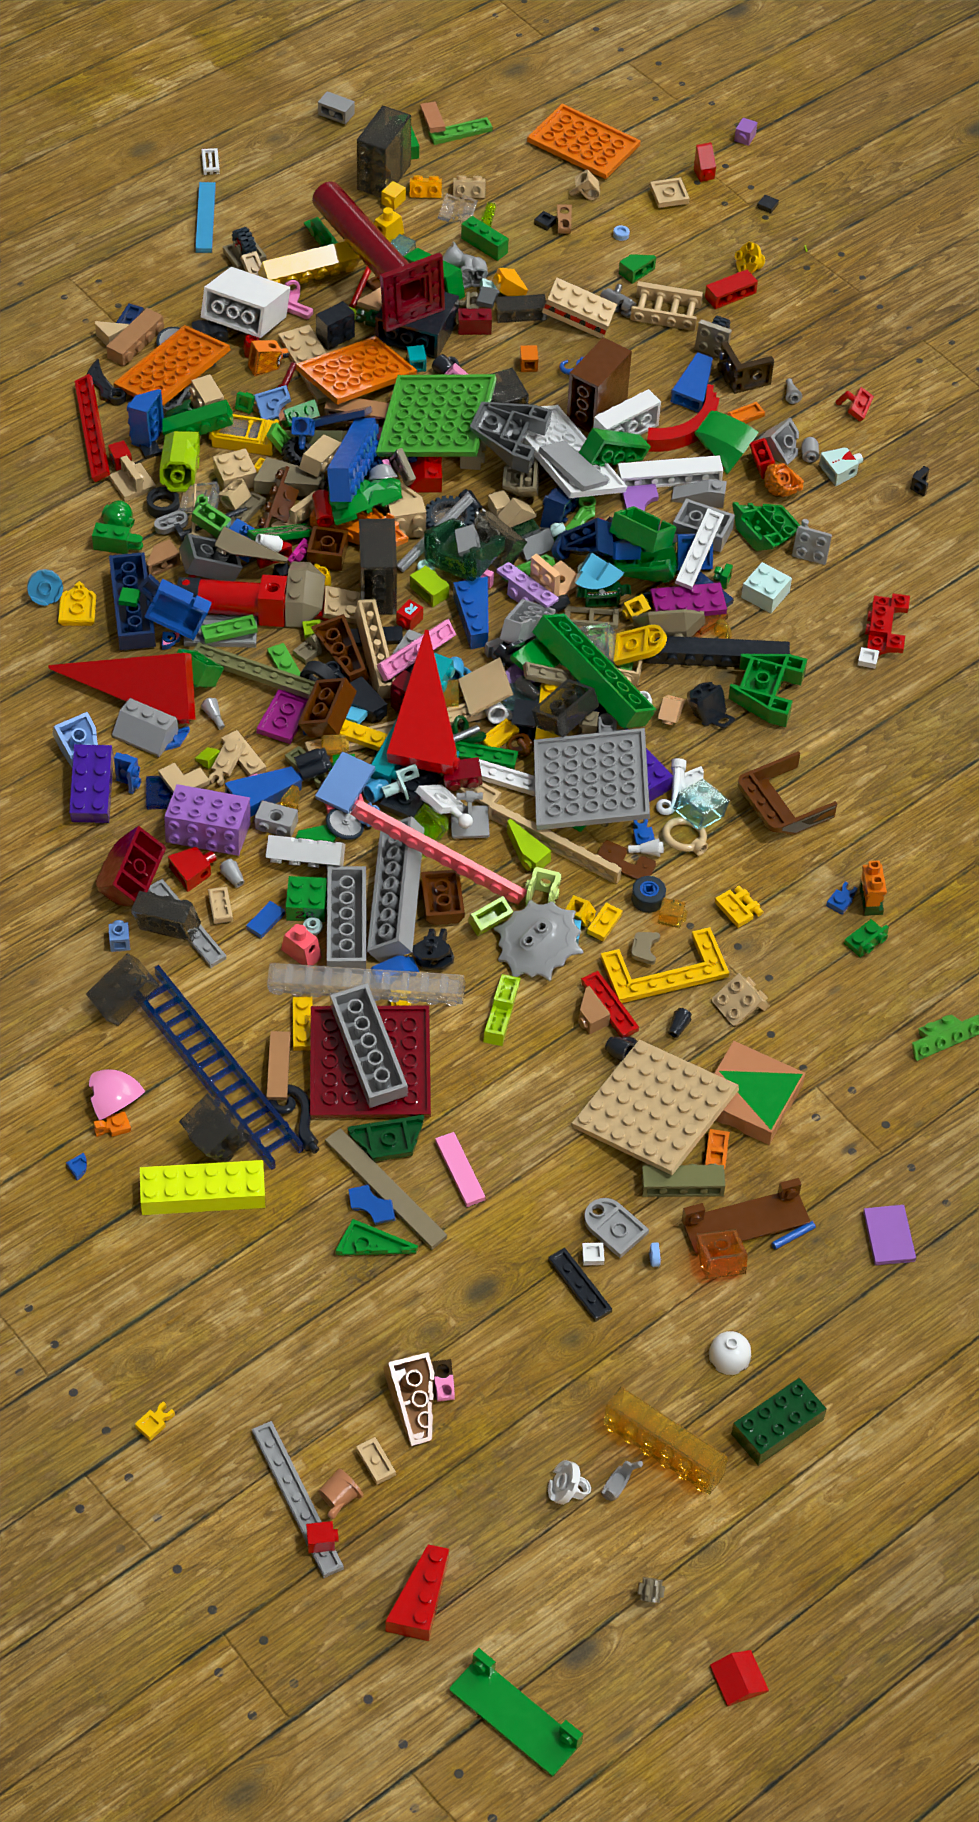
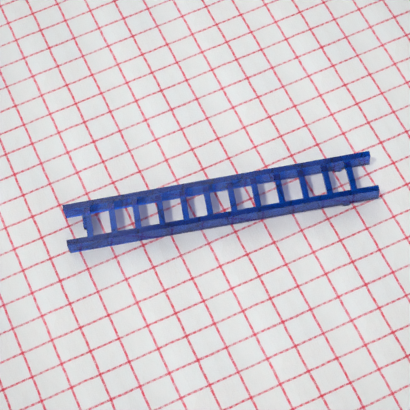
M159 965L154 967L155 975L163 985L148 992L146 995L140 992L132 980L127 982L130 994L271 1170L276 1168V1164L270 1152L285 1143L290 1142L298 1153L303 1152L302 1141L289 1127L287 1121L281 1117ZM168 990L173 999L154 1009L148 1001ZM176 1004H179L185 1011L167 1022H164L159 1015ZM189 1017L195 1026L176 1036L170 1027ZM200 1030L206 1039L187 1050L180 1041ZM211 1044L217 1053L197 1063L192 1054ZM222 1058L228 1067L208 1077L203 1068ZM233 1071L239 1080L220 1091L214 1082ZM244 1085L251 1094L231 1105L225 1096ZM255 1099L262 1108L242 1119L236 1110ZM267 1113L273 1122L253 1133L247 1124ZM278 1127L284 1134V1137L264 1147L259 1138Z

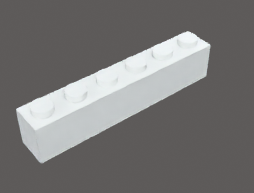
M720 456L618 463L617 475L627 486L655 484L656 488L680 486L708 479L722 481L723 467Z

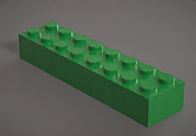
M565 614L543 615L532 631L537 640L543 643L548 648V651L559 660L560 664L571 672L572 677L577 679L583 688L594 696L595 701L600 703L606 709V712L617 720L620 727L627 729L646 726L657 709Z

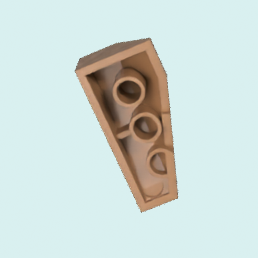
M429 1352L387 1363L383 1367L387 1384L410 1446L432 1441L434 1370Z

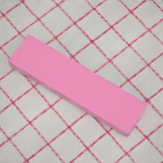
M452 1132L435 1138V1143L466 1207L485 1201V1195L455 1133Z

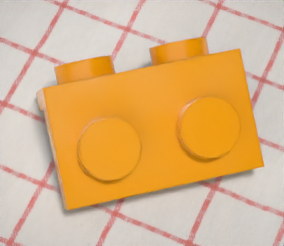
M414 175L413 178H410V197L441 198L442 178H439V176L423 178L421 175Z

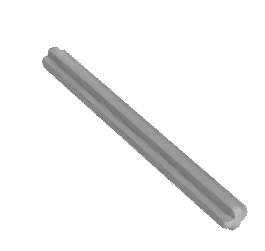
M465 494L397 563V568L404 572L473 502V498L469 494Z

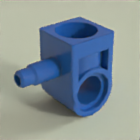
M292 417L291 434L299 436V449L304 450L306 436L313 437L315 433L314 419Z

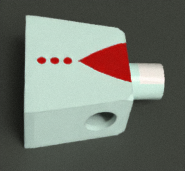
M840 448L822 452L819 466L833 484L838 486L856 476L859 464L863 463V457L860 453L852 455L848 448Z

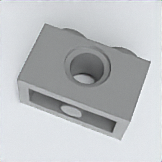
M266 801L261 802L255 816V829L283 837H292L298 823L297 809Z

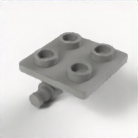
M803 519L802 524L797 528L792 556L825 565L832 534L810 529L808 527L809 521Z
M466 791V793H456V800H466L467 806L462 813L471 815L473 824L469 828H462L458 824V819L451 814L453 839L489 837L488 806H472L474 800H483L482 792Z

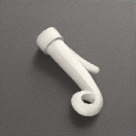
M672 759L671 801L661 799L657 802L656 808L660 814H672L679 805L682 792L686 798L689 797L685 784L686 760ZM666 804L669 808L665 809L662 805Z

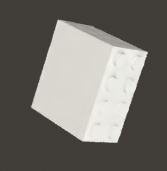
M230 267L204 287L201 318L261 338L286 318L290 287Z

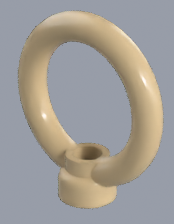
M677 817L669 820L663 827V838L674 849L685 852L694 851L698 856L706 852L708 848L706 843L707 833L705 828L696 820L687 817ZM676 825H688L696 829L700 837L691 844H683L671 837L670 830Z

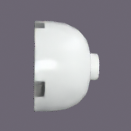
M726 1331L719 1334L712 1341L709 1349V1360L716 1367L717 1371L726 1375H736L748 1367L751 1360V1346L748 1340L740 1333Z

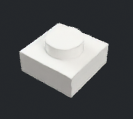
M861 647L858 665L875 669L879 651Z
M582 1243L583 1265H604L603 1243Z

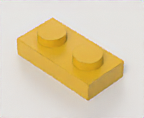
M605 903L588 927L587 934L604 942L621 918L623 910Z

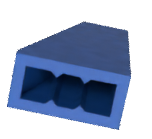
M697 352L672 389V403L698 413L700 412L706 398L707 384L709 383L712 368V357Z
M291 766L226 782L225 793L250 797V817L256 815L262 801L276 804L301 791L303 779L301 774L296 772Z

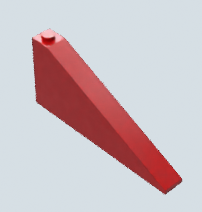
M425 630L387 750L388 763L407 767L416 764L417 769L453 775L454 770L459 767L460 758H457V750L429 630Z
M190 653L48 665L50 670L124 701H128L131 698L176 717L179 724H190L189 720H196L192 656Z

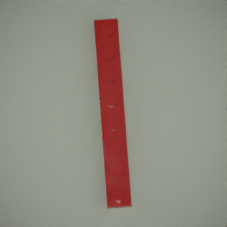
M87 374L74 382L91 477L97 482L109 476L110 471L93 378L90 374Z

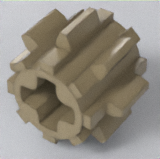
M643 1577L642 1582H639L638 1586L640 1600L660 1603V1597L664 1598L665 1586H662L663 1580Z

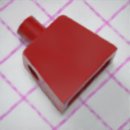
M197 847L168 856L170 870L187 892L211 876L210 864L217 861L213 851L203 855Z

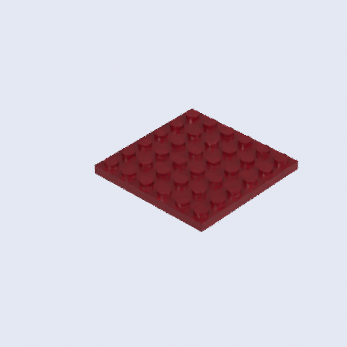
M429 1005L377 1006L406 1080L408 1093L406 1097L372 1108L368 1106L331 1006H311V1118H405L418 1115L431 1117Z

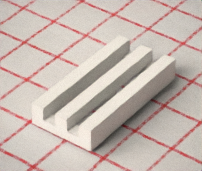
M217 148L201 149L204 175H207V172H210V175L213 172L220 174ZM205 153H208L209 168H206ZM211 153L215 154L216 167L212 165Z

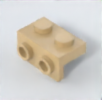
M463 175L453 178V197L485 198V179H482V176L466 178Z

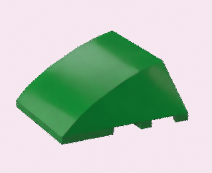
M710 411L694 434L707 450H711L715 456H720L721 463L725 468L724 471L728 475L759 431L729 415Z
M733 502L732 504L736 529L755 551L775 548L795 535L798 526H800L783 505L763 504L762 506H754L753 503L739 505L738 502Z

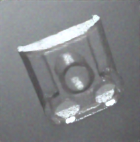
M217 481L197 484L196 501L197 496L204 494V498L206 496L208 498V504L217 509L220 499ZM193 485L188 487L186 492H183L178 511L185 513L193 512Z

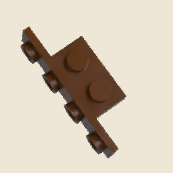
M288 466L278 469L275 475L276 482L270 489L269 494L271 496L264 505L263 510L265 512L258 521V529L268 528L271 517L283 523H287L289 520L290 509L294 506L299 490L284 484L290 468Z

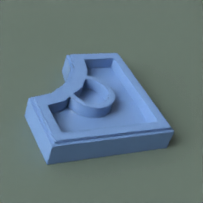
M286 385L254 395L260 416L265 420H280L279 414L281 409L291 402Z

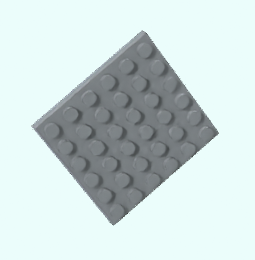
M645 728L534 740L537 830L650 819Z

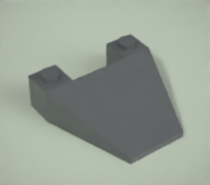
M481 402L470 425V430L508 466L528 474L534 461L535 448L525 445L523 442L528 431L545 436L551 422L552 410L538 405Z

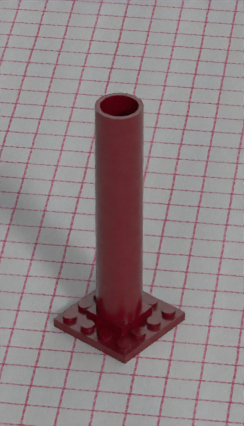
M325 182L315 190L312 198L314 207L380 280L383 329L386 332L445 310L443 255L440 252L409 263L336 182Z

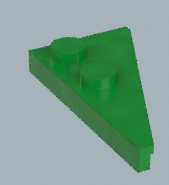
M352 1219L335 1251L336 1255L416 1254L418 1245Z

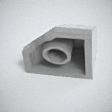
M791 418L767 430L759 438L766 439L773 458L785 465H788L798 455L796 439H799V431Z

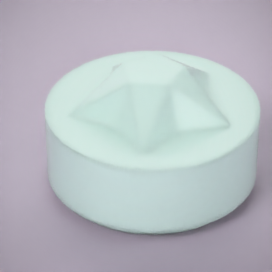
M563 522L554 523L550 527L552 537L559 535L565 530Z

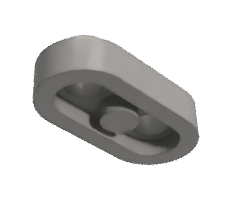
M175 511L159 517L154 522L155 531L159 534H168L175 531L174 524L177 523L180 524L181 528H184L188 524V515L183 511Z

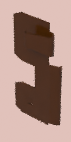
M609 840L603 842L597 853L603 859L615 863L618 867L622 868V873L635 879L651 876L656 867V861L645 856H641L635 865L625 861L627 848Z

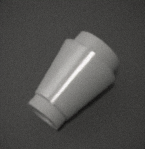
M228 859L220 865V873L235 888L244 884L245 881L236 861Z

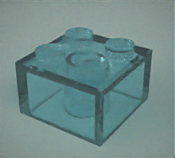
M701 779L678 792L673 809L700 831L724 817L730 800L706 780Z

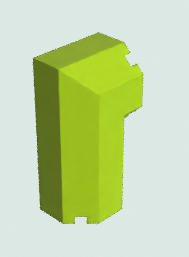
M174 431L165 435L159 470L160 483L162 485L165 484L171 492H186L188 487L195 484L196 473L200 463L199 432Z

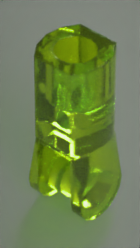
M488 202L486 204L481 220L490 227H492L496 211L495 203Z

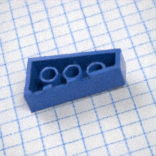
M488 577L453 582V599L470 649L485 647V643L488 642L489 633Z

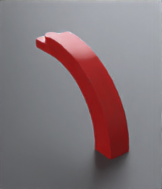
M707 384L704 406L689 421L673 427H648L647 443L651 446L648 452L676 450L699 440L694 434L710 411L718 412L720 398L716 397L717 392H713L714 385Z

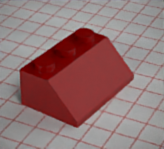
M417 457V461L409 463L416 480L407 487L418 493H442V457Z

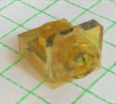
M292 784L281 798V806L297 809L299 815L298 802L300 796L298 786Z

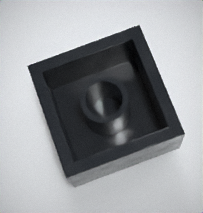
M344 301L316 314V336L327 350L355 337V312Z

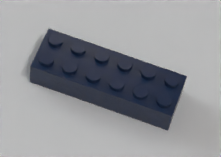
M145 552L109 556L119 649L130 650L156 647L153 621L145 618L151 600L141 592L137 607L119 605L118 601L123 587L138 589V586L147 577Z

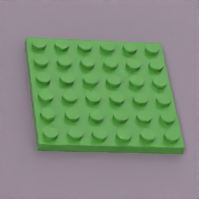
M495 374L397 375L376 451L377 456L391 457L397 449L403 448L406 457H477L481 439L470 430V425L481 402H491L496 383Z

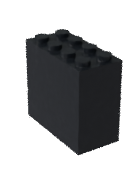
M444 292L445 310L388 332L383 329L381 306L375 317V336L388 346L406 351L409 346L424 345L426 356L435 359L441 354L458 322L459 296Z

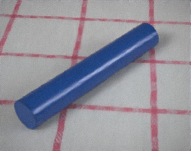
M810 1221V1223L771 1243L772 1247L776 1250L815 1229L814 1222Z

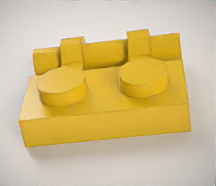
M737 886L734 889L737 894L728 890L715 898V904L737 928L753 920L754 915L752 913H755L758 917L764 913L760 908V904L757 901H753L750 893L746 889L743 890L741 886Z

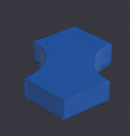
M369 1185L348 1189L352 1210L367 1212L372 1216L375 1225L396 1221L391 1199L383 1200L377 1198L372 1194Z

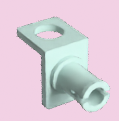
M416 764L396 771L397 782L382 786L386 798L402 792L406 800L409 799L404 782L419 777ZM414 771L411 775L405 776L406 772Z

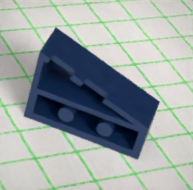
M595 518L561 533V550L575 555L593 553L596 556H613V533L609 532L612 523Z

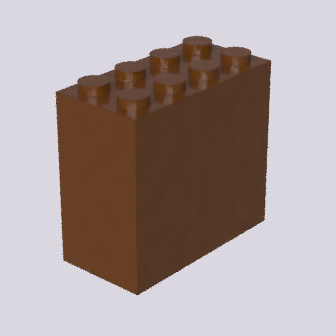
M603 337L570 372L567 416L576 427L590 433L594 427L595 416L627 400L631 350Z

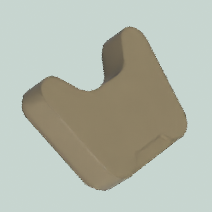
M657 932L636 933L631 957L635 960L654 965L656 957L651 953L650 949L652 944L660 940V934Z

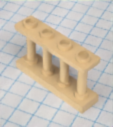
M638 281L636 298H640L638 307L632 306L630 320L695 331L697 317L693 316L695 308H701L703 292ZM646 300L656 301L654 309L644 308ZM662 302L672 304L670 312L660 311ZM678 305L688 307L686 315L677 313Z

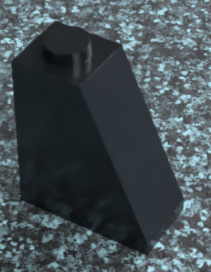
M362 676L350 682L357 691L351 706L367 711L368 716L364 719L365 721L373 724L387 716V703Z

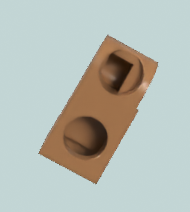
M557 204L558 234H571L572 205ZM562 209H566L569 211V213L562 214L560 213V211Z

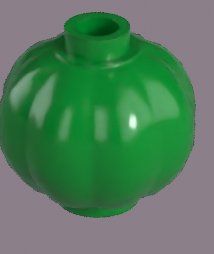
M121 500L114 501L109 505L107 504L101 514L104 524L130 527L131 529L135 523L131 507Z

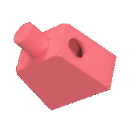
M295 924L284 935L281 950L309 970L322 958L317 937L306 930L304 925Z

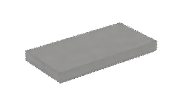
M565 440L539 447L538 452L582 492L608 484L609 480Z
M206 615L201 626L244 616ZM254 617V620H255L256 625H257V624H258V617ZM199 629L194 640L184 636V646H196L198 642L205 644L201 629ZM257 633L207 643L206 645L212 647L256 648Z

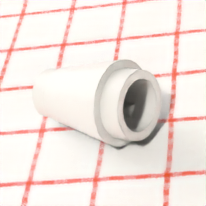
M258 534L255 542L277 553L283 546V540L279 536Z

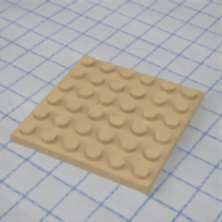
M639 1040L575 1118L572 1126L601 1142L673 1175L739 1091V1086Z

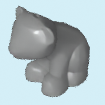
M452 242L443 255L444 261L461 269L464 289L471 286L480 287L482 278L486 279L488 267L485 260L480 257L464 254L455 242Z

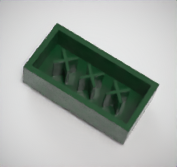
M798 1378L735 1421L731 1435L759 1466L822 1422L827 1408L806 1384Z

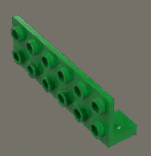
M478 1648L473 1653L472 1663L451 1685L450 1692L550 1776H555L581 1746L583 1733L567 1720L562 1724L558 1723L495 1670L496 1661Z

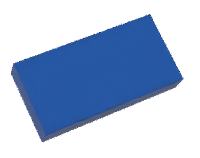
M269 901L246 925V929L262 939L285 915V910Z

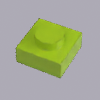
M320 619L302 622L305 640L310 635L315 634L311 626L321 623Z

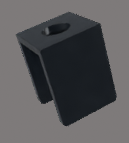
M515 699L511 724L519 728V733H525L534 741L539 701Z

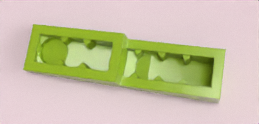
M501 975L493 1000L492 1010L484 1031V1043L503 1046L521 978Z

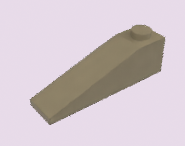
M225 526L221 528L213 546L217 548L216 552L224 556L227 553L229 555L284 563L288 560L287 557Z

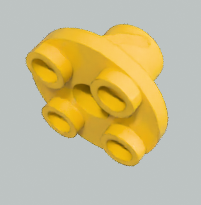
M750 241L745 243L734 256L738 272L748 269L752 274L757 269H761L765 264V257L761 254L759 245Z

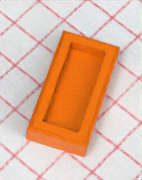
M756 401L730 411L727 415L746 424L765 417V411Z

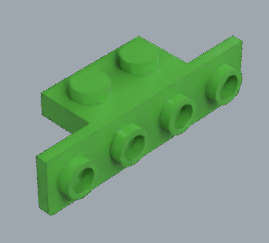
M952 1014L946 1015L942 1019L927 1023L925 1026L918 1028L919 1035L923 1038L912 1042L914 1059L918 1061L979 1035V1014L964 1021H960Z

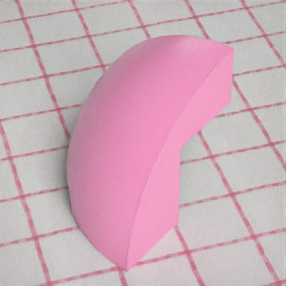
M117 1070L96 1071L92 1073L89 1080V1087L94 1092L91 1102L99 1120L124 1108L145 1092L143 1087L133 1077Z

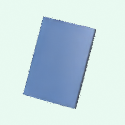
M342 752L316 793L315 798L349 814L376 770L375 766Z

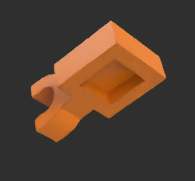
M125 1111L106 1117V1122L103 1120L94 1121L96 1137L109 1132L112 1137L131 1132V1126Z

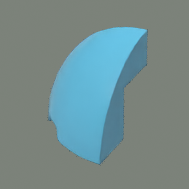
M589 553L578 571L575 583L588 589H601L615 583L622 577L624 572L605 562L595 554Z

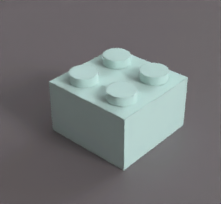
M762 562L743 583L741 598L772 613L790 592L792 578Z

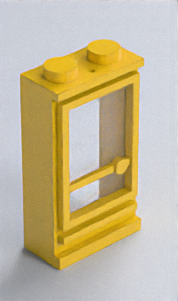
M233 414V425L209 432V440H212V447L235 451L246 448L248 453L272 456L273 443L266 435L271 425L276 422L279 424V420L275 419L272 421Z

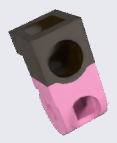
M451 1359L432 1361L437 1402L455 1400Z

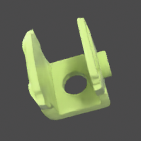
M539 867L534 868L532 878L527 880L525 890H527L526 906L532 900L535 890L548 892V903L551 901L555 903V899L559 897L558 887L561 881V874ZM541 879H548L551 883H544Z

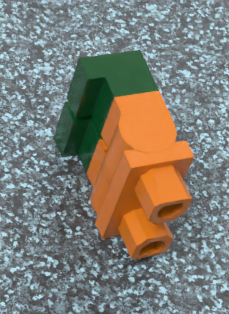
M869 861L868 865L862 866L863 871L859 884L864 916L883 915L882 901L887 890L882 864H880V861Z

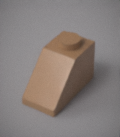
M170 539L154 545L147 562L148 575L155 576L181 565L180 552Z
M590 986L586 987L578 1019L581 1028L586 1029L589 1035L608 1026L610 1023L609 1011Z

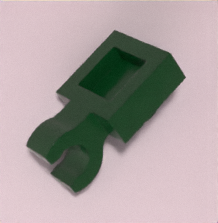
M358 309L355 321L359 323L365 321V325L375 327V317L378 311L370 309L367 312L363 309Z

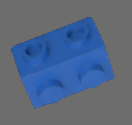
M116 752L114 756L116 781L128 784L129 793L133 794L141 784L138 758Z

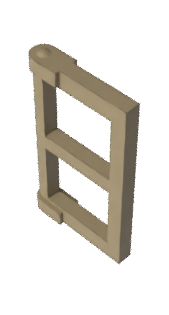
M570 605L564 608L565 615L569 619L570 612L589 613V621L570 619L576 626L618 629L619 609L573 607ZM594 614L613 615V622L594 621Z

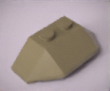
M534 457L528 474L506 465L503 473V489L520 497L531 498L538 496L539 461Z
M292 562L288 570L285 598L286 628H303V621H311L322 611L326 577L310 562Z
M682 609L646 612L638 616H632L634 629L647 625H658L667 636L692 637L705 624L704 611L697 612L695 610Z

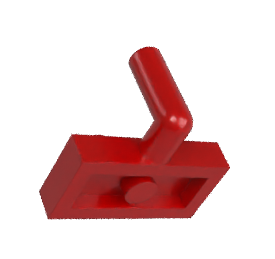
M860 387L855 395L850 391H846L835 402L840 406L849 399L852 403L848 413L861 422L865 418L874 396Z

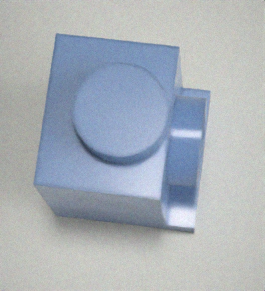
M116 920L113 924H109L111 952L130 950L128 922L124 923L122 920Z

